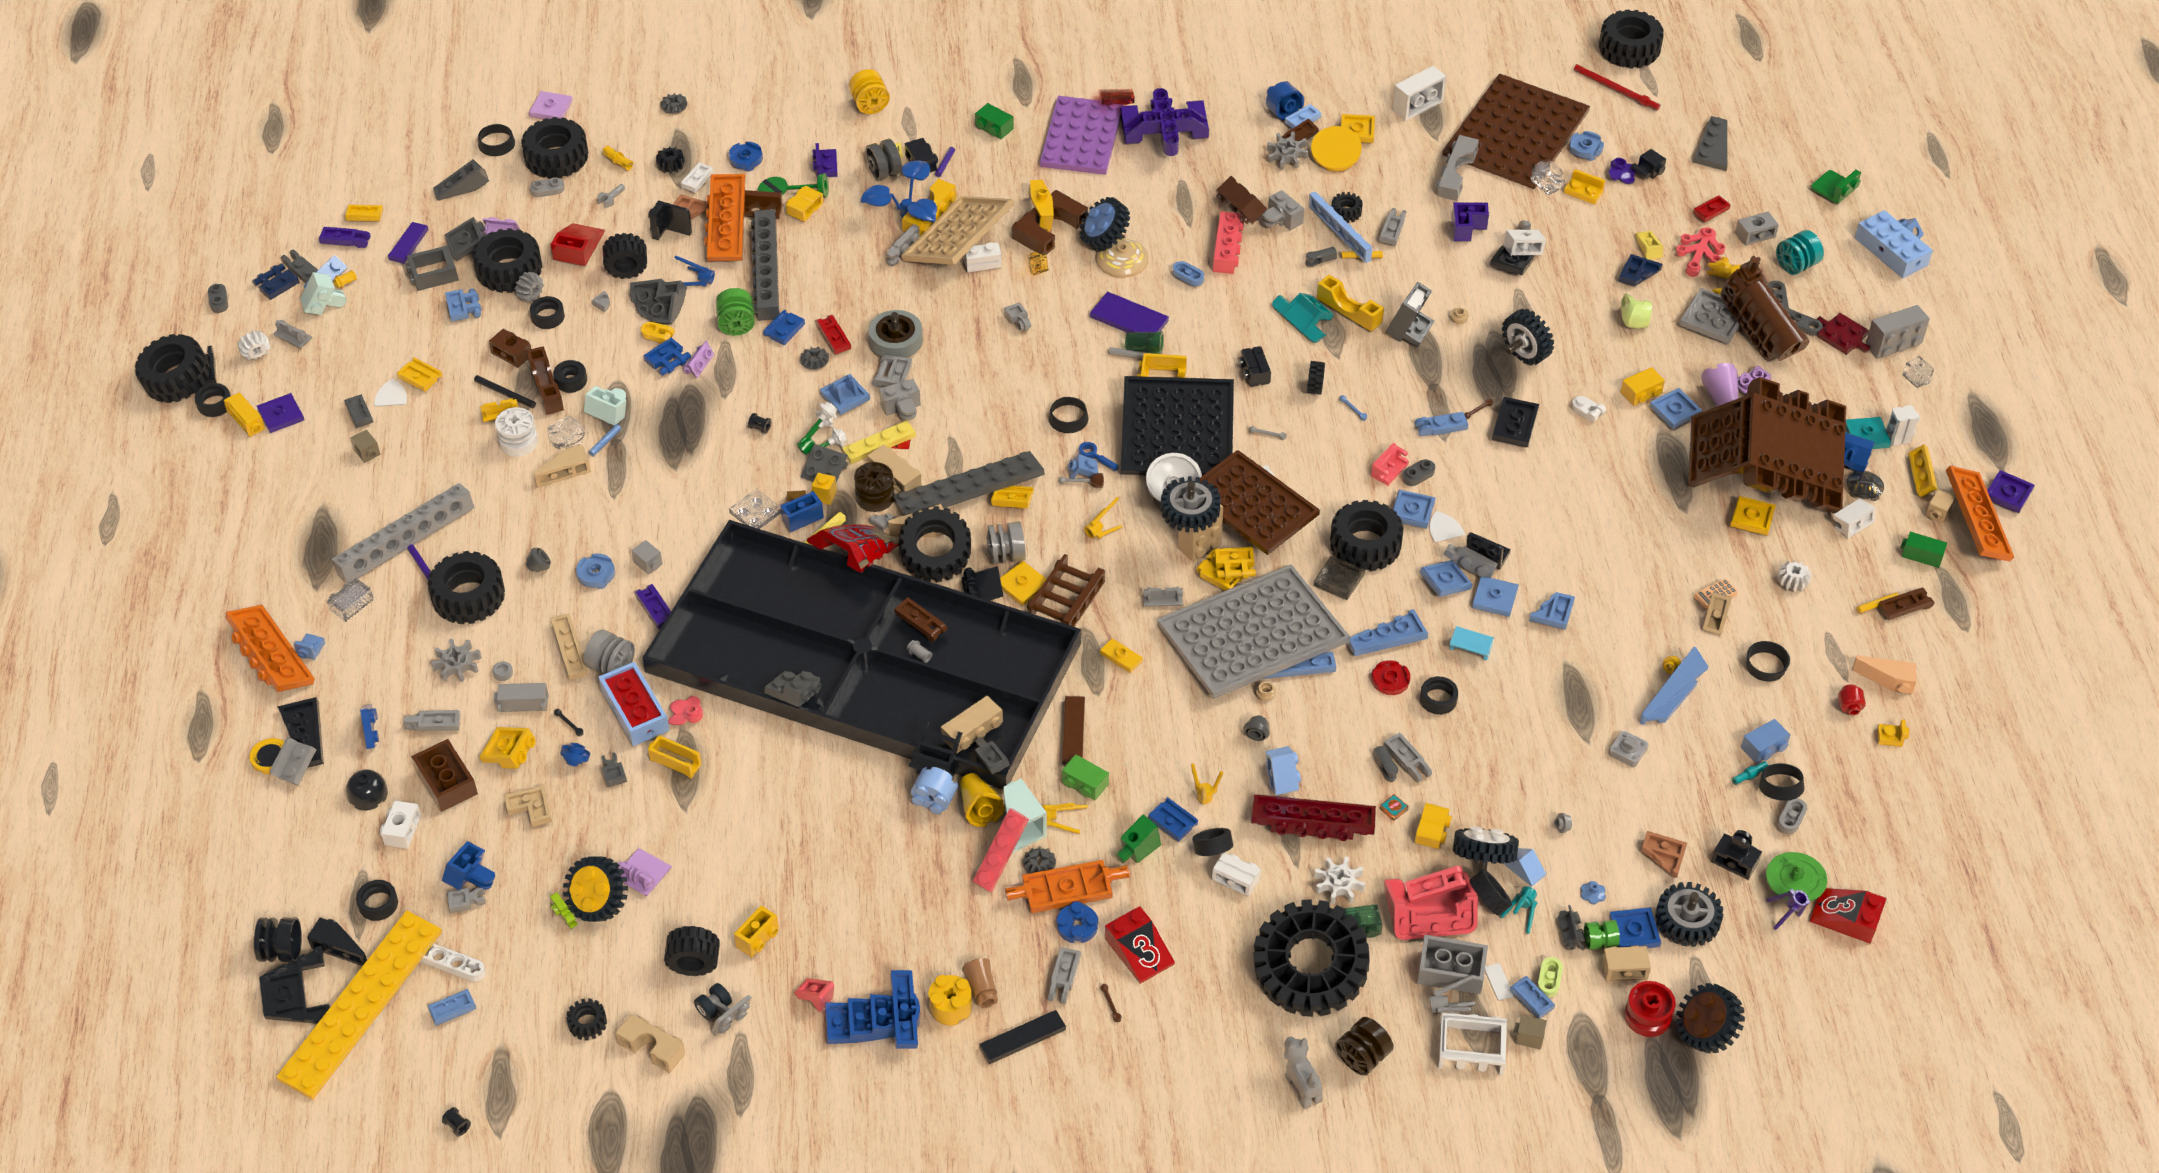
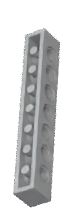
M458 483L332 558L337 575L345 583L349 584L406 550L410 544H416L474 509L469 490Z

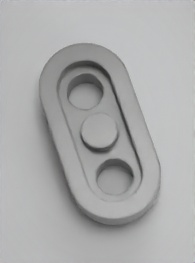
M560 178L536 180L530 184V192L534 197L560 194L565 189L564 182Z
M1799 798L1788 800L1778 821V828L1782 832L1793 834L1798 830L1807 811L1806 803Z

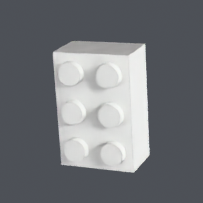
M1432 66L1396 84L1393 111L1404 121H1407L1442 103L1444 100L1446 75L1435 66Z

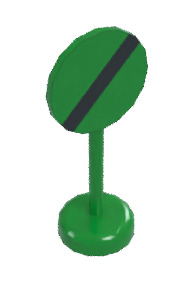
M825 173L818 175L817 184L789 186L784 178L774 176L763 180L758 187V191L779 192L783 195L787 190L801 189L804 186H808L810 188H817V191L823 193V197H827L829 183Z

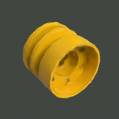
M872 69L861 70L850 79L848 84L849 91L861 112L864 114H875L882 111L888 105L890 94L877 71Z

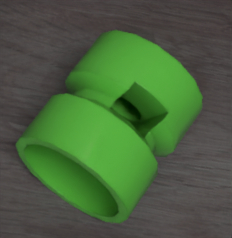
M1615 920L1602 921L1601 924L1597 921L1584 923L1583 931L1588 950L1600 949L1602 945L1605 948L1619 946V929Z

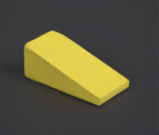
M1652 231L1635 233L1637 242L1646 259L1651 260L1663 257V245Z

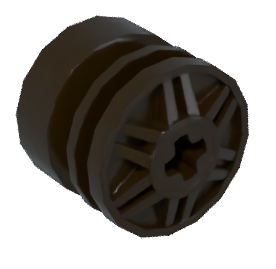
M869 462L861 465L855 471V495L860 508L869 512H879L893 504V496L895 495L893 473L887 465L880 462Z
M1362 1017L1350 1028V1031H1347L1335 1042V1048L1341 1060L1351 1070L1359 1075L1367 1076L1379 1064V1061H1382L1393 1051L1394 1044L1387 1031L1378 1022L1369 1017Z

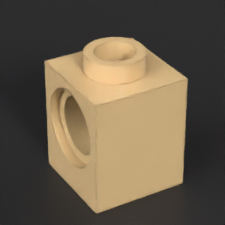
M1938 489L1929 503L1925 516L1944 523L1952 509L1955 496Z

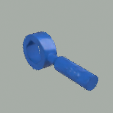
M1084 442L1079 446L1080 455L1092 459L1096 458L1098 462L1113 471L1118 469L1119 465L1103 455L1097 454V446L1094 443ZM1091 449L1092 452L1085 453L1083 450Z

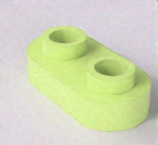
M1548 957L1543 960L1537 986L1547 997L1557 995L1562 976L1563 964L1554 957Z

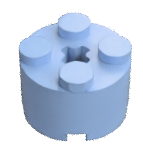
M927 767L921 770L911 789V800L915 805L930 809L934 814H941L942 811L948 808L958 789L957 782L954 784L952 781L953 777L948 772L937 767L926 770Z

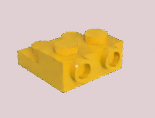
M497 727L479 758L483 763H499L502 768L518 769L521 763L526 762V754L530 748L535 746L536 738L529 728Z

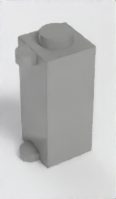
M546 683L498 684V692L494 693V703L497 704L498 712L547 711L549 694Z

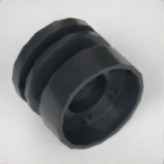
M267 917L259 918L254 932L256 960L258 962H265L267 960L274 962L277 956L280 962H293L297 960V957L300 956L302 930L299 919L297 917H283L278 924L275 917L269 919Z

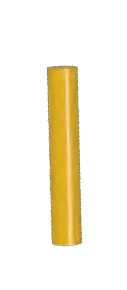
M1354 251L1341 252V258H1360ZM1373 251L1371 258H1383V251Z
M1895 592L1857 606V612L1860 614L1877 608L1880 601L1898 596V593Z

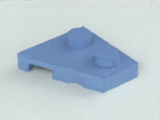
M1559 592L1554 593L1548 601H1545L1540 606L1538 611L1531 613L1529 621L1566 630L1575 596Z

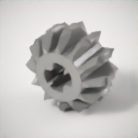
M524 272L523 276H519V281L516 282L517 286L515 287L516 295L525 302H534L536 298L540 297V293L543 292V279L534 272Z

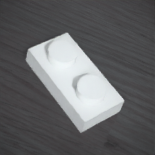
M699 162L683 179L681 188L696 193L711 177V174L714 173L713 167Z

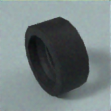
M552 296L540 297L530 306L532 323L541 329L555 328L565 318L563 303L558 298ZM545 309L557 311L550 316L538 315L540 311Z
M211 383L201 387L195 394V402L199 412L206 417H217L225 414L227 410L223 400L231 396L230 391L225 385L220 383ZM213 396L223 397L221 401L215 404L204 403Z
M1435 676L1423 683L1420 702L1422 707L1428 712L1442 715L1451 712L1457 705L1458 688L1451 679ZM1435 689L1443 690L1451 698L1446 701H1435L1428 696V692Z
M1228 828L1204 830L1194 835L1192 839L1195 853L1198 856L1218 855L1229 851L1234 845L1231 831Z
M385 880L367 882L361 886L356 896L360 913L364 918L371 921H380L388 918L398 907L399 901L395 888L390 882ZM376 893H386L390 897L380 907L373 908L365 905L368 897Z

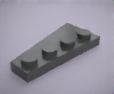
M1710 117L1693 163L1727 171L1726 119Z

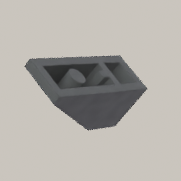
M472 159L433 187L436 198L443 200L476 191L489 182L486 170Z

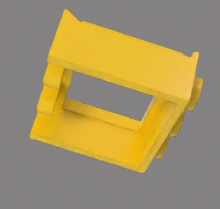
M1144 353L1143 361H1139V371L1141 373H1138L1137 376L1149 377L1151 369L1178 371V378H1186L1187 356Z

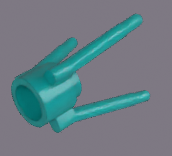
M1524 886L1511 902L1512 906L1504 911L1500 918H1504L1516 903L1518 904L1513 911L1514 914H1517L1521 907H1530L1526 933L1529 934L1534 911L1538 904L1535 901L1537 897L1536 890L1529 886Z

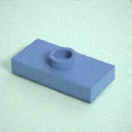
M1527 976L1510 986V991L1536 1018H1542L1555 1008V1004Z
M466 989L428 1005V1009L437 1026L475 1010L476 1005L469 990Z

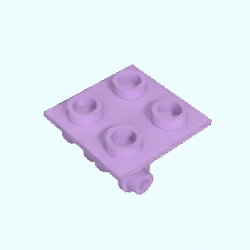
M638 848L627 862H618L620 866L617 869H623L625 872L621 877H627V882H623V884L648 896L672 866Z

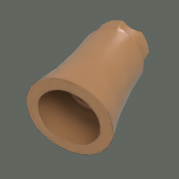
M978 958L966 963L962 967V972L969 982L978 1006L987 1008L996 1004L998 997L991 972L990 960Z

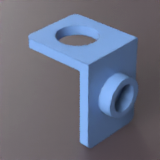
M1916 218L1898 220L1912 233L1915 227L1919 239L1923 236L1922 229Z

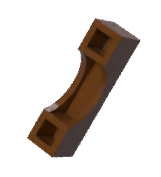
M544 346L526 350L529 367L546 415L563 411L562 397L558 385L554 381Z

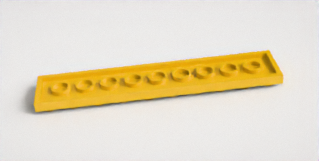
M406 910L276 1076L277 1080L314 1100L441 935V928Z

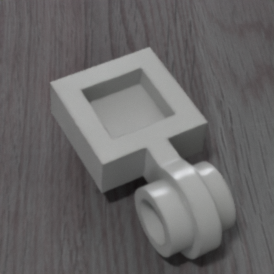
M1020 302L1004 308V314L1011 323L1017 322V327L1020 331L1025 332L1031 328L1028 312Z

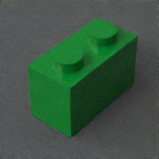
M986 103L975 113V126L999 139H1003L1014 129V116Z

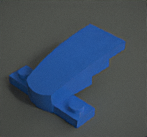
M891 970L892 996L870 994L869 999L848 998L847 1003L826 1002L827 1044L858 1043L895 1037L896 1049H917L920 1004L916 994H914L912 970Z

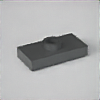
M362 394L344 400L356 428L373 423V418Z

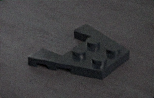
M318 946L307 955L303 954L297 957V960L287 965L283 964L259 977L265 1019L319 1023L329 1010L330 1005L328 1003L307 1008L303 971L325 966L322 946Z

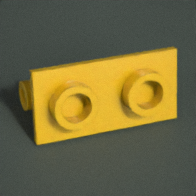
M517 399L502 400L499 405L496 402L483 403L484 405L480 406L483 422L496 420L502 411L518 407Z

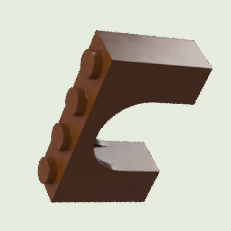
M1058 190L1051 193L1054 212L1053 219L1061 220L1076 229L1081 224H1084L1081 221L1082 218L1087 217L1085 213L1088 212V207ZM1034 207L1018 222L1013 224L1012 239L1045 257L1055 248V235L1038 225L1040 216Z

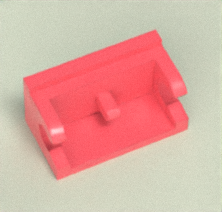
M1392 443L1373 463L1371 477L1389 486L1409 464V460L1401 456V454L1407 456L1408 452Z

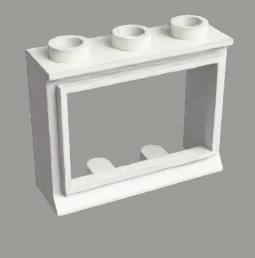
M1454 1012L1442 1013L1438 1069H1443L1444 1060L1456 1061V1068L1460 1070L1465 1069L1466 1062L1478 1063V1070L1481 1072L1487 1070L1488 1064L1499 1065V1075H1504L1507 1019L1497 1016L1483 1017L1475 1014L1462 1015ZM1447 1027L1500 1032V1055L1447 1050Z

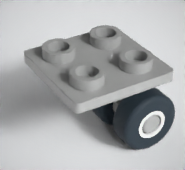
M716 983L709 988V997L700 995L694 1000L696 1009L705 1019L711 1020L717 1015V1012L721 1015L715 1021L712 1034L715 1036L719 1032L724 1034L731 1027L730 1024L733 1021H740L748 1014L746 1011L750 1008L749 1004L752 997L747 995L730 1009L728 1006L732 1003V998L729 992L721 984Z

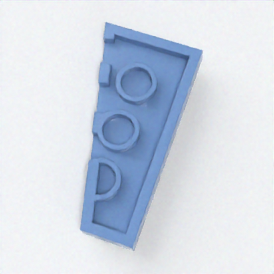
M1412 609L1403 617L1398 615L1387 624L1385 622L1378 624V627L1374 630L1367 629L1350 637L1348 645L1354 656L1428 639V632L1416 611Z

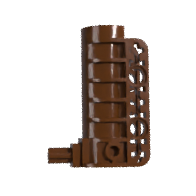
M1754 255L1750 261L1742 264L1740 269H1737L1728 277L1720 294L1721 299L1761 356L1766 361L1775 357L1778 361H1781L1804 350L1810 340L1802 330H1799L1797 322L1791 319L1789 311L1783 308L1781 300L1775 297L1773 289L1769 288L1766 284L1762 271L1758 267L1761 258H1756Z

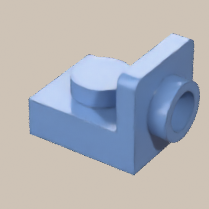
M306 633L301 642L295 641L294 647L296 653L301 658L315 660L326 642L323 637Z

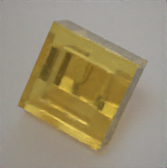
M1030 253L1029 267L1030 273L1033 276L1049 271L1048 259L1045 253Z

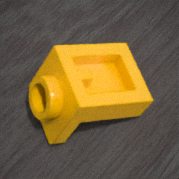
M1901 719L1899 726L1879 724L1877 727L1878 744L1903 747L1905 739L1909 738V727H1906V720Z

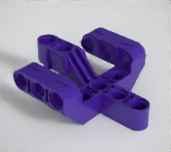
M1157 88L1153 91V99L1150 100L1152 111L1139 113L1137 105L1120 106L1125 144L1141 143L1144 134L1160 133L1164 154L1175 156L1179 151L1178 132L1190 131L1193 139L1209 138L1204 101H1186L1188 108L1174 109V107L1171 108L1173 100L1169 98L1167 90Z

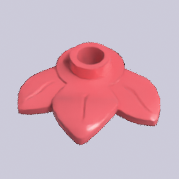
M690 696L686 701L676 700L672 702L670 709L674 714L669 718L668 723L671 725H682L687 721L690 723L699 722L703 718L700 699L696 696Z

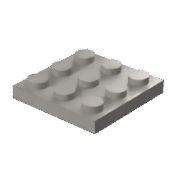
M1703 288L1699 290L1679 324L1682 327L1728 345L1740 327L1723 303L1721 295Z

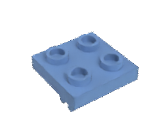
M851 374L819 389L820 395L827 402L835 406L836 412L839 415L870 400V394Z

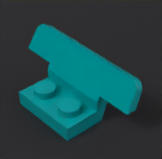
M1299 293L1291 302L1282 295H1278L1272 302L1274 309L1312 343H1317L1326 336L1316 324L1319 320H1331L1334 314L1313 295Z

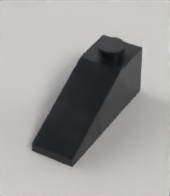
M320 917L307 936L311 949L322 946L323 953L363 966L367 961L365 952L335 920H327Z

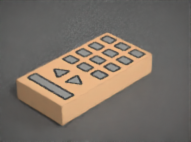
M1724 579L1696 592L1694 598L1707 610L1713 592L1735 597L1738 591L1727 579Z

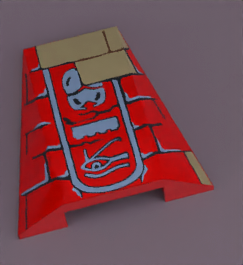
M868 525L834 526L822 529L807 538V542L818 549L834 544L849 552L847 566L860 573L864 571V567L873 565L875 559L880 560L884 553L888 554L899 546L896 538L874 526Z

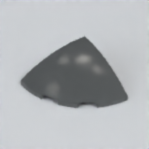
M663 279L630 283L631 300L635 304L636 310L644 318L658 324H673L681 311L686 296L687 287L681 280L664 282Z

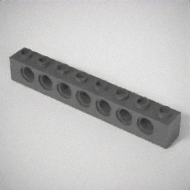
M775 209L754 211V218H751L752 228H755V230H752V240H755V242H752V251L755 252V254H752L753 264H756V266H752L753 277L756 276V278H753V288L756 289L753 291L754 301H757V303H753L754 314L758 313V321L774 320L779 315Z

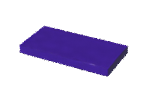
M1108 291L1090 312V318L1151 343L1169 321V316Z

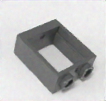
M448 245L407 255L408 263H405L408 274L412 273L409 277L411 284L416 285L417 291L459 281ZM443 261L446 264L445 268L418 274L416 268Z

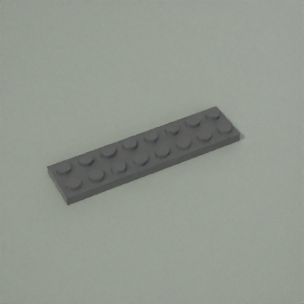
M1030 451L1022 452L1019 455L988 463L985 466L970 469L967 472L955 474L946 479L918 486L909 491H903L894 495L893 500L904 516L917 510L920 511L922 508H930L939 504L946 508L1043 476L1045 472L1042 465Z

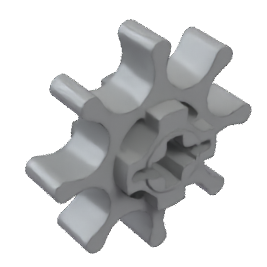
M1291 132V136L1287 139L1282 138L1280 133H1277L1276 141L1278 143H1267V150L1274 151V153L1268 155L1269 162L1280 160V169H1284V165L1288 162L1293 163L1295 168H1298L1299 160L1297 158H1308V150L1301 149L1306 147V139L1303 138L1301 141H1295V132Z
M450 639L449 649L440 650L435 648L436 657L441 659L432 661L433 671L444 669L441 672L443 681H446L450 675L457 674L459 681L463 682V673L465 671L478 672L477 664L472 663V661L480 660L482 658L480 650L469 651L472 649L470 640H466L463 646L458 647L455 646L454 640Z

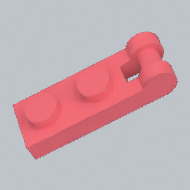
M1454 866L1405 882L1410 902L1415 903L1450 891L1466 888V881L1462 878V867ZM1454 877L1455 881L1449 882L1448 878Z

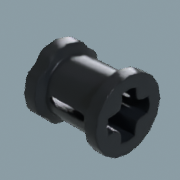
M752 413L748 421V428H755L767 434L772 424L771 418L765 419L756 413Z
M456 1107L447 1110L442 1117V1123L449 1125L457 1137L465 1134L471 1126V1121L464 1119Z

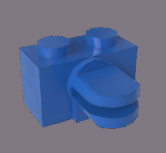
M467 841L447 863L442 881L459 891L467 882L487 890L493 885L495 872L481 865L485 850Z

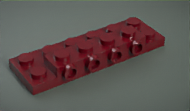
M1254 794L1251 823L1272 825L1271 832H1276L1279 835L1287 833L1297 834L1299 837L1308 835L1317 836L1320 839L1328 837L1346 841L1348 839L1353 840L1354 833L1374 835L1376 806Z

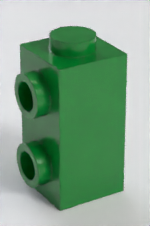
M1910 531L1908 538H1903L1900 549H1904L1902 554L1904 558L1939 568L1947 542Z

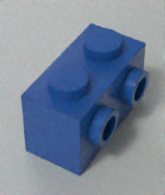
M814 491L780 505L782 521L790 533L824 518L822 502Z

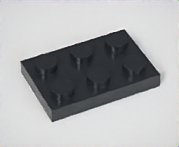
M1503 396L1492 440L1528 447L1539 404Z

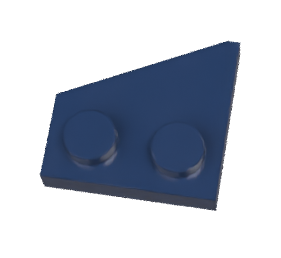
M1630 254L1619 276V281L1636 286L1661 271L1663 264Z

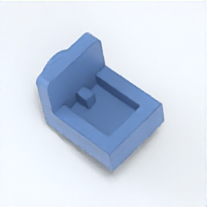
M1077 454L1068 465L1070 478H1075L1078 473L1088 477L1098 473L1097 460Z

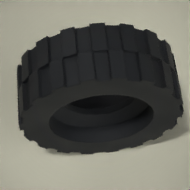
M1482 869L1470 879V883L1479 898L1497 916L1512 906L1505 890L1487 870Z

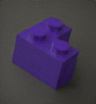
M1453 202L1451 219L1454 241H1471L1473 229L1487 230L1489 219L1488 202Z

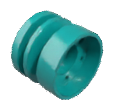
M1802 230L1792 237L1781 241L1777 245L1776 256L1779 264L1787 273L1796 275L1820 263L1823 260L1824 249L1815 233L1810 230Z

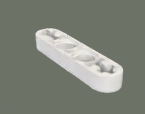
M433 944L420 961L473 982L482 980L486 974L484 964L481 961L437 944ZM436 954L444 955L441 960L433 959ZM454 961L463 962L459 967L451 966Z

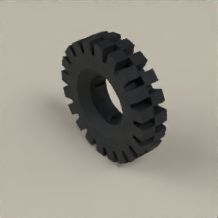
M1312 899L1301 900L1302 906L1296 907L1295 903L1292 902L1284 905V912L1281 913L1277 909L1270 915V922L1264 921L1259 929L1260 935L1256 936L1253 956L1257 980L1260 981V987L1265 995H1270V1001L1278 1007L1281 1004L1285 1005V1011L1292 1014L1300 1010L1302 1011V1016L1313 1017V1012L1319 1011L1320 1016L1331 1014V1008L1334 1007L1339 1011L1347 1006L1348 999L1353 1001L1359 995V988L1364 987L1370 963L1369 944L1367 943L1366 934L1363 928L1358 927L1356 918L1352 914L1346 916V910L1338 905L1332 909L1330 908V903L1319 900L1318 905H1312ZM1310 938L1322 940L1326 943L1327 947L1330 946L1333 950L1334 955L1331 956L1333 962L1321 973H1302L1297 970L1296 966L1293 967L1289 961V958H1291L1290 951L1295 944L1298 945L1300 941Z

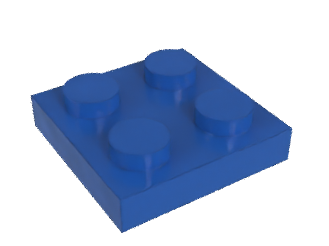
M1651 907L1610 912L1609 919L1615 920L1619 929L1620 943L1618 948L1635 945L1639 947L1647 946V948L1661 946V939Z

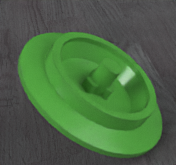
M1787 852L1780 854L1770 861L1766 870L1767 882L1777 895L1786 893L1790 889L1794 891L1800 890L1806 893L1808 900L1813 901L1824 893L1827 886V874L1823 866L1813 857L1803 853Z

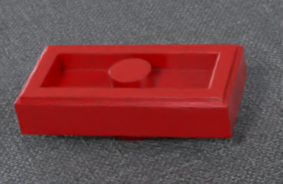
M1718 195L1694 208L1693 213L1703 222H1707L1729 210L1731 204Z

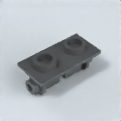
M1568 905L1569 911H1560L1558 915L1561 931L1569 929V931L1562 932L1564 946L1568 950H1574L1575 946L1580 945L1581 949L1584 950L1583 941L1586 940L1583 930L1579 929L1578 926L1581 923L1579 913L1577 911L1574 912L1572 907Z

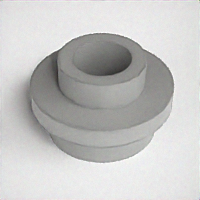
M1559 813L1554 821L1555 828L1560 833L1570 831L1572 828L1570 815Z

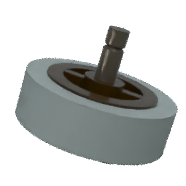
M890 310L877 315L869 325L870 346L879 356L910 357L922 346V324L914 314L907 311Z

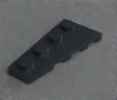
M317 697L277 706L290 738L316 749L307 768L324 764L319 701Z

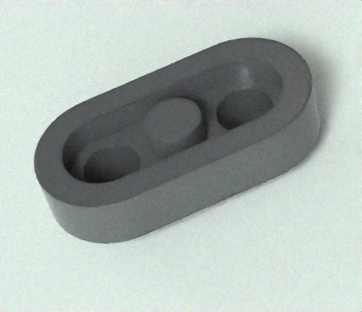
M223 284L211 285L208 288L210 308L215 313H222L229 306L226 288Z
M1424 459L1406 468L1402 474L1403 483L1408 486H1416L1429 479L1435 473V464L1431 460Z

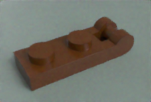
M1922 587L1880 601L1878 608L1887 620H1891L1923 608L1929 609L1935 602L1931 597L1927 596V591Z
M906 598L894 608L896 615L926 635L931 642H934L939 634L947 631V626L941 620L909 598Z

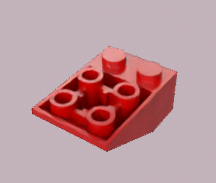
M575 223L570 224L559 231L550 244L553 260L586 266L605 229Z

